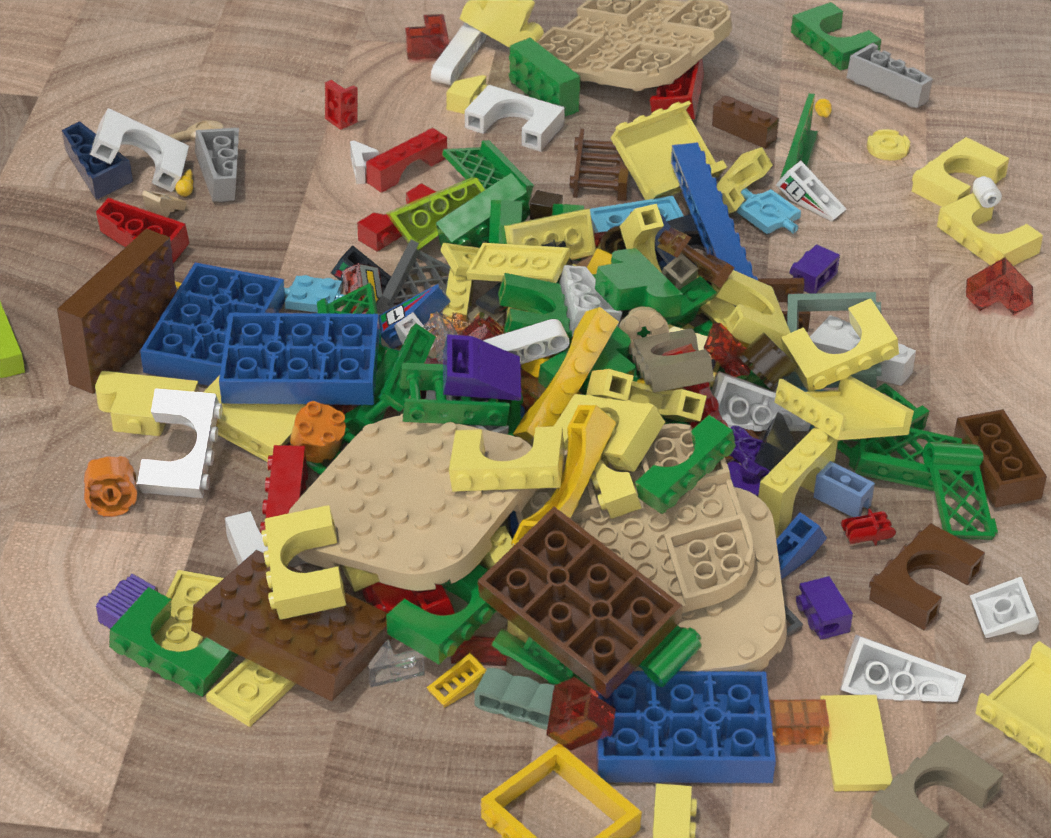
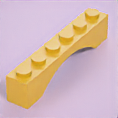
M601 307L585 312L574 331L571 346L560 369L543 394L525 413L513 433L515 437L522 438L532 447L535 427H554L574 394L578 393L619 323Z
M578 405L567 427L568 450L561 479V488H556L552 497L540 510L521 521L511 542L512 546L554 506L571 518L616 425V422L597 405Z

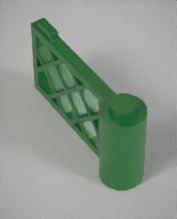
M928 442L923 450V462L927 468H930L943 530L959 539L992 540L998 533L995 518L990 516L979 467L984 458L982 450L976 444ZM940 473H945L953 480L950 486L941 480ZM963 474L973 475V487L961 478ZM956 483L968 492L964 498L952 489ZM947 494L958 503L955 509L946 503L945 496ZM970 495L979 502L980 508L978 510L966 501ZM961 506L973 516L969 522L957 513ZM975 518L984 525L985 531H979L971 524ZM950 519H955L964 528L961 531H952Z
M677 625L638 667L644 671L653 683L664 687L702 647L700 642L701 636L691 627L687 629Z

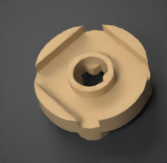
M650 307L632 309L619 325V328L628 334L631 339L629 354H631V348H634L633 340L642 338L641 335H637V332L641 331L642 327L645 326L650 331L646 337L669 333V327L665 318Z

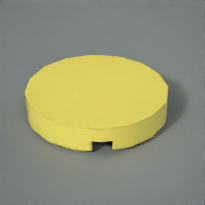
M877 130L873 132L872 136L869 135L867 150L871 155L882 160H899L906 157L909 153L910 141L907 136L903 134L902 137L895 130Z

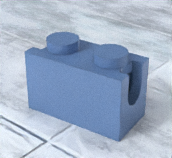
M830 461L816 475L814 498L852 517L861 516L863 507L868 509L871 506L875 483Z

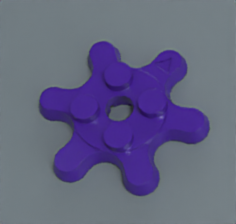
M731 426L734 433L735 448L729 456L742 464L741 475L747 479L766 477L771 471L754 462L762 440L753 438L740 426Z

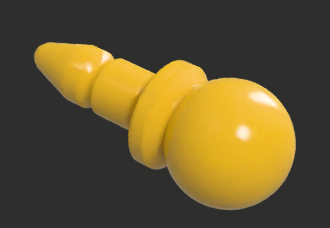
M822 98L815 103V111L819 116L827 118L831 113L832 106L829 100Z
M191 169L185 171L184 175L181 176L175 185V190L180 196H189L193 191L194 181Z

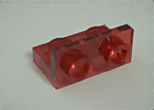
M713 323L703 348L707 350L712 359H715L728 375L733 377L749 375L751 369L738 357L746 348L722 323Z

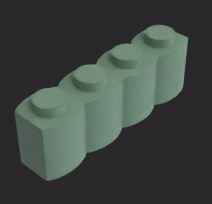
M487 668L475 690V706L489 713L502 714L515 721L529 722L541 729L555 730L571 738L582 737L593 714V700L585 694L566 692L556 685L539 684L530 677L513 676L503 669Z

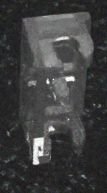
M436 311L423 328L428 332L431 328H436L431 332L436 337L433 345L438 353L436 356L438 362L442 361L443 363V351L447 334H458L452 322Z

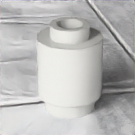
M982 176L974 181L973 193L983 207L991 208L1000 202L1001 192L991 178Z

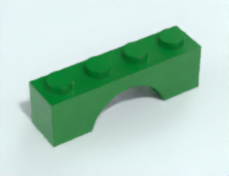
M708 415L691 431L694 447L692 455L683 463L675 466L661 467L653 465L635 482L638 499L660 514L674 507L678 500L687 491L692 490L702 477L712 472L724 457L729 456L733 452L735 440L731 428Z

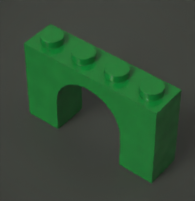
M832 2L800 12L792 17L791 33L840 71L848 69L851 55L874 43L878 46L877 50L880 51L882 41L870 30L850 37H835L827 34L842 27L843 10Z
M491 200L489 243L507 244L504 226L521 222L522 201ZM553 204L552 216L583 210L584 205ZM581 258L574 259L571 261H581Z
M504 273L498 292L499 303L501 306L511 307L503 329L504 334L547 320L556 319L561 322L571 342L570 318H567V306L564 304L565 295L562 294L561 284Z
M478 564L462 579L452 584L449 579L447 582L440 584L444 589L467 602L468 606L462 611L447 616L434 615L403 599L386 615L387 634L435 663L441 664L447 657H451L465 640H469L482 624H486L497 611L479 595L478 580L488 569Z
M148 587L109 630V647L117 654L125 655L136 661L141 667H147L158 673L162 678L177 683L186 691L203 697L238 654L207 637L200 645L187 651H171L158 645L154 641L153 636L171 617V599Z

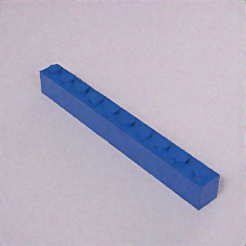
M698 142L672 145L671 165L707 255L711 254L734 267L735 271L758 281L757 276H753L751 262L746 259L745 247L740 245L739 233H735L734 221L728 216V207L726 204H723L722 192L717 189L716 178L711 175V166L706 163L705 152L701 151Z

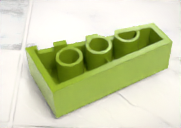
M471 177L389 211L386 214L407 243H409L410 239L419 243L416 248L419 250L438 236L436 222L485 189L477 178Z

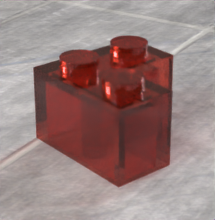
M444 14L423 15L424 26L405 27L407 60L438 59L448 46V33Z
M1004 257L967 279L966 297L979 311L1000 301L1015 315L1033 305V286Z
M573 677L554 685L546 736L572 751L612 735L616 709L599 699L597 691Z

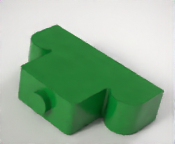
M637 248L614 251L611 264L597 267L594 289L614 310L621 311L638 307H650L655 309L664 318L680 315L683 294Z
M616 326L579 389V392L583 395L587 393L592 371L611 369L633 375L634 377L635 365L628 360L631 339L618 326ZM569 348L540 364L538 383L546 389L555 377Z

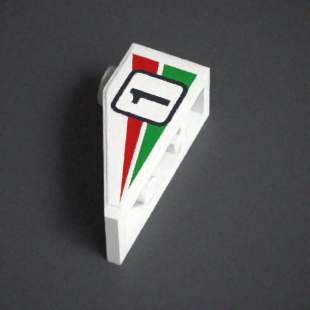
M802 161L788 170L776 184L792 202L830 221L835 220L846 210L840 201Z

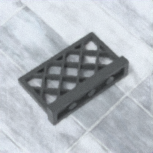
M410 239L376 306L377 313L382 314L385 310L388 311L395 307L394 303L405 302L420 294L417 289L419 286H424L425 290L431 288V285L439 284L446 293L448 277L441 278L437 271H442L449 275L451 267L416 249L419 243ZM416 258L425 262L427 266L420 267ZM431 272L433 279H427L424 273ZM410 274H417L420 280L413 281ZM402 288H410L413 294L406 295ZM434 318L425 326L427 331L429 330Z

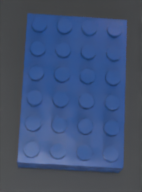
M195 262L140 350L143 373L167 378L198 381V384L210 386L220 375L229 313H279L285 303L284 279Z
M229 313L219 377L221 403L307 404L310 401H316L321 404L374 405L379 348L378 314Z
M633 671L607 699L594 689L597 775L604 781L773 783L776 759L766 672L678 671L664 687H660L653 683L644 671Z

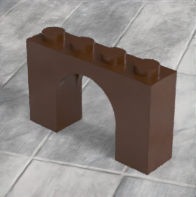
M930 523L923 531L919 530L909 545L905 544L895 559H890L880 574L876 573L869 583L871 588L869 600L924 631L939 616L942 597L915 582L909 576V573L918 569H935L968 585L981 572L985 552Z

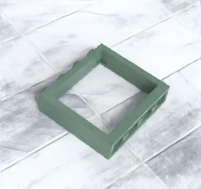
M876 292L788 294L787 325L790 333L799 329V312L849 311V307L870 298L881 313V302H876ZM882 363L875 364L867 370L859 371L850 376L870 387H877V376H882ZM795 371L787 378V382L797 387H805ZM840 380L824 388H839Z

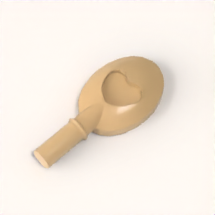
M205 120L195 123L185 131L182 130L168 136L178 141H195L196 130L223 129V125L218 121Z

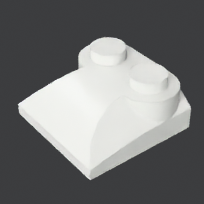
M1022 577L970 595L986 638L1013 631L1020 635L1032 633L1038 627L1039 620Z

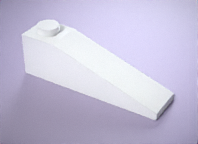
M718 371L711 392L718 400L719 412L729 428L737 425L753 431L767 430L775 415L779 412L783 415L790 431L809 430L810 423L774 403L776 392Z
M855 635L846 660L840 689L854 695H877V699L957 702L966 675Z

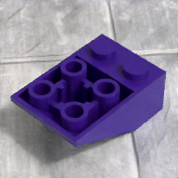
M447 334L443 351V395L521 401L520 356L473 336Z

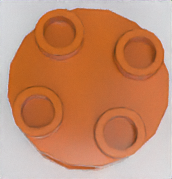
M316 401L308 402L295 417L290 438L291 446L292 444L293 446H305L306 458L310 462L320 463L324 459L329 458L330 460L334 458L340 450L345 433L344 414L329 405Z
M106 456L93 459L88 463L84 474V500L87 507L91 510L93 508L99 515L109 517L122 515L129 511V507L135 504L137 498L136 473L129 460L124 456Z

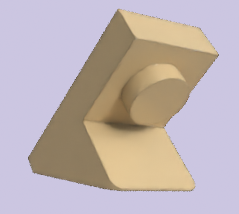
M145 190L142 194L147 211L167 218L170 212H174L175 209L184 211L187 204L186 201L170 194Z

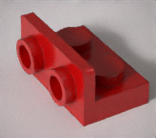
M333 80L325 82V119L340 130L358 122V87L353 85L344 89Z

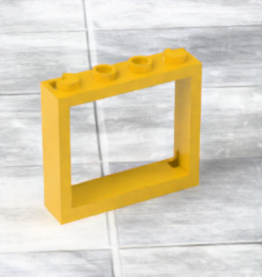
M560 743L481 799V818L487 822L489 828H494L502 838H538L505 810L504 807L555 771L614 821L613 824L594 838H631L640 831L642 811Z

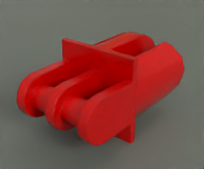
M868 509V515L846 518L841 521V528L845 532L850 544L873 541L876 546L877 541L890 539L896 534V530L891 527L892 523L887 519L888 515L884 511L872 513L871 509Z

